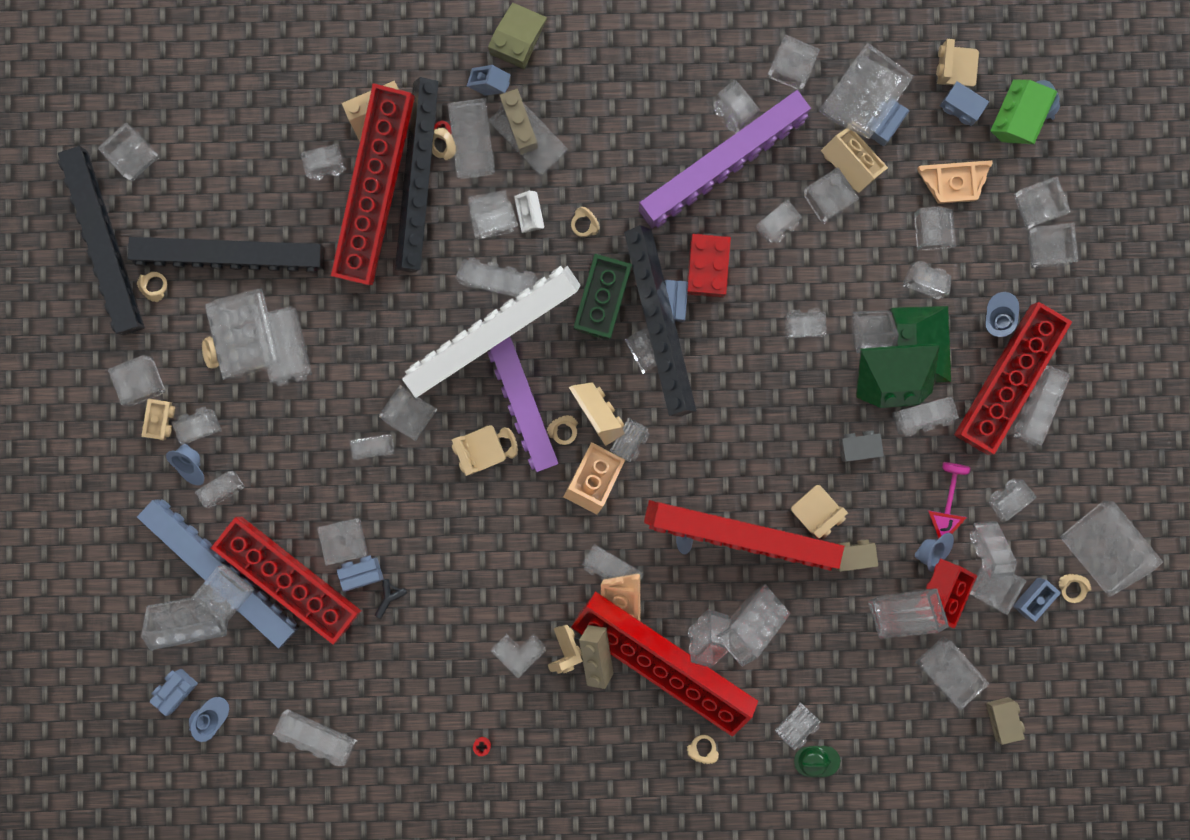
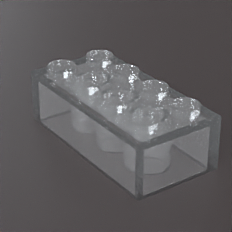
M765 584L750 593L716 637L743 667L759 657L791 613Z

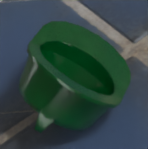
M830 746L802 747L794 757L795 768L806 777L831 776L837 772L841 762L838 752Z

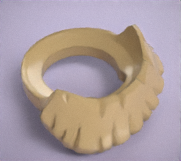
M445 128L435 129L432 153L438 158L448 160L456 153L453 137ZM436 138L444 139L446 143L444 152H439L435 148L434 142Z
M586 207L577 208L575 216L571 221L573 232L580 237H588L591 234L596 235L600 228L597 218ZM587 216L591 221L590 227L587 232L580 233L576 230L575 223L577 219Z
M150 272L147 275L140 274L137 281L139 291L148 300L153 302L162 300L168 286L167 280L162 274L158 272ZM153 277L161 278L163 281L162 289L149 292L146 288L148 281Z
M207 337L202 342L203 358L208 368H217L220 362L217 361L215 340L212 337Z
M573 416L559 417L549 424L547 434L559 444H570L577 436L576 426L578 422ZM566 424L571 428L572 436L570 439L564 441L558 438L557 430L559 425Z
M502 428L500 433L497 434L498 439L500 437L510 439L512 446L504 454L506 457L513 459L518 454L516 438L509 428Z
M1064 575L1058 582L1063 598L1071 603L1082 601L1086 597L1087 592L1091 591L1089 580L1081 575ZM1071 582H1078L1081 588L1079 596L1075 598H1070L1066 595V588Z
M708 735L695 737L691 745L687 746L688 756L696 762L713 764L718 760L719 753L716 751V743ZM700 739H707L711 742L712 749L706 757L698 754L696 745Z

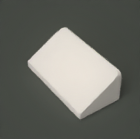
M529 190L514 196L521 232L526 233L543 229L544 223L537 192Z

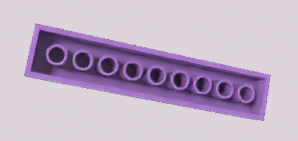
M796 90L642 200L638 211L651 229L655 226L659 228L667 222L666 219L670 215L674 217L679 214L684 205L690 206L701 193L705 195L713 189L712 186L716 182L720 184L725 181L730 172L736 173L743 168V164L747 160L751 162L756 159L761 150L767 151L778 138L782 140L790 134L789 131L793 127L797 129L805 123L804 120L809 117L807 114L811 109L799 91Z

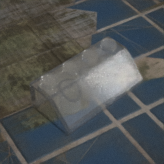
M469 257V260L463 259L456 275L457 281L462 285L511 297H517L519 293L528 287L530 290L533 289L532 286L539 280L533 272L525 271L520 273L517 272L516 268L509 266L503 269L499 268V265L496 263L488 262L483 264L480 263L479 259Z
M216 592L149 605L146 607L141 637L150 650L227 636L228 616L225 599Z

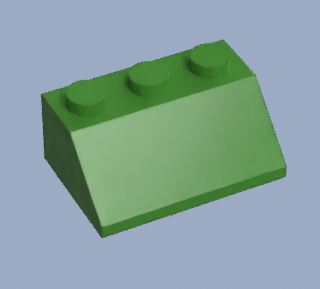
M1013 80L991 132L1001 142L1035 144L1057 91L1031 80Z

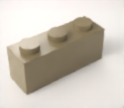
M518 89L501 94V103L520 155L538 149L537 140Z
M588 625L579 639L587 686L605 689L614 674L607 629Z

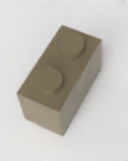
M869 539L858 540L857 544L850 545V542L838 543L845 547L840 569L836 568L837 571L878 566L876 545L873 542H869Z
M1007 697L986 703L994 737L997 742L1003 745L1025 739L1023 734L1025 727L1019 719L1020 708L1017 702Z

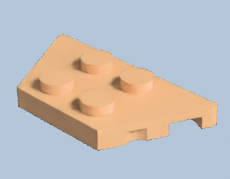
M991 160L919 166L917 170L938 204L970 202L979 199L981 188L986 181L987 173L993 162Z
M640 574L604 579L601 583V595L640 621Z

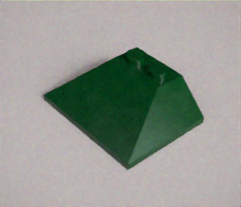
M948 306L890 308L891 327H895L896 346L939 343L934 383L951 382Z
M939 343L861 348L856 397L879 408L916 406L921 404L933 393Z

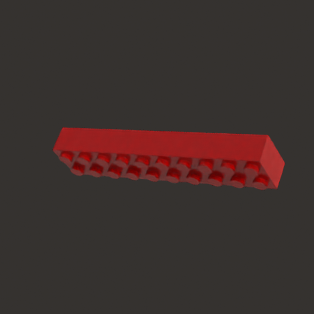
M372 84L331 276L366 285H373L415 99V96L410 92Z
M652 500L648 502L644 523L649 525V529L657 532L666 533V530H668L667 533L679 537H685V534H687V538L701 542L705 538V542L722 546L723 543V546L732 549L762 554L776 559L780 558L785 561L802 563L803 565L815 566L832 571V567L840 569L845 547L820 539Z
M596 591L571 626L572 629L583 635L588 625L606 628L610 654L732 737L753 717L758 700Z

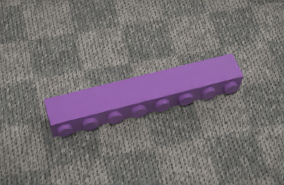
M509 336L491 348L487 353L491 363L495 361L497 369L494 371L497 379L503 382L504 387H501L502 393L505 398H509L511 403L508 405L511 416L515 415L517 423L514 424L518 434L522 433L524 440L521 441L525 452L529 451L531 458L528 461L531 469H536V472H539L559 463L512 339Z

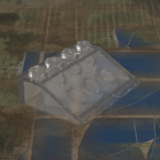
M867 43L821 106L819 112L833 122L870 139L914 76Z
M262 288L217 299L205 304L222 379L241 378L280 364Z
M1103 501L1060 536L1109 597L1149 575L1163 563L1162 559L1114 501Z

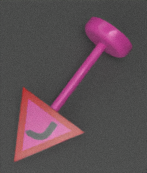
M943 462V470L953 473L945 513L928 511L938 539L945 533L953 534L967 518L952 515L950 510L957 474H969L970 467Z

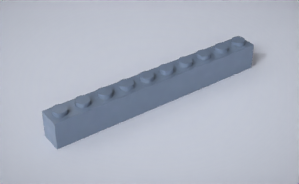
M162 499L152 500L137 518L278 649L284 646L299 629L296 626V621L289 616L286 617L282 613L283 610L275 603L272 604L268 600L267 594L261 590L258 591L254 587L255 584L249 578H244L238 569L211 549L212 544L207 539H202L193 526H188L183 522L184 518L180 514L174 513L169 509L170 505Z

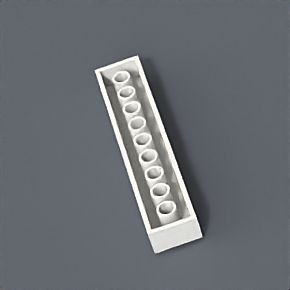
M559 266L551 272L548 279L545 277L541 278L532 286L533 289L526 288L519 293L515 301L511 298L503 304L500 311L497 309L493 310L484 318L485 321L478 320L471 325L472 327L468 329V332L463 330L456 335L452 343L448 340L436 352L433 350L424 359L412 364L405 371L406 375L402 380L414 397L417 398L575 294L581 286L568 266L565 268Z

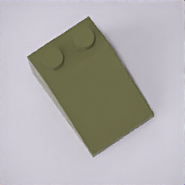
M512 2L489 43L490 55L525 69L547 17Z

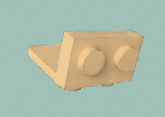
M947 39L943 45H940L938 51L940 59L936 71L938 76L937 84L954 85L958 81L966 87H974L977 80L979 51L977 49L954 47L955 39Z
M154 399L147 400L141 437L164 441L167 437L171 436L172 426L169 425V420L174 417L175 407L172 406V402Z
M492 425L468 435L452 439V449L458 455L460 469L466 476L503 462L506 459Z
M820 485L814 486L791 507L794 515L818 539L827 537L831 533L830 529L835 524L838 526L846 519L844 516L848 514L843 507H839Z
M568 625L554 628L564 658L548 664L550 672L557 671L558 674L574 670V665L583 662L581 659V649L579 646H576L574 641V631Z

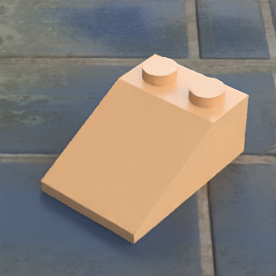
M591 442L563 497L597 515L603 508L625 459Z

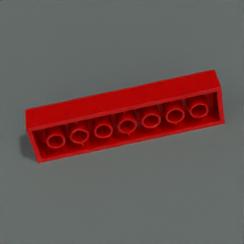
M1040 302L1030 305L954 436L986 455H994L1072 324V321Z
M242 516L235 517L211 547L213 551L331 644H335L340 640L362 611Z

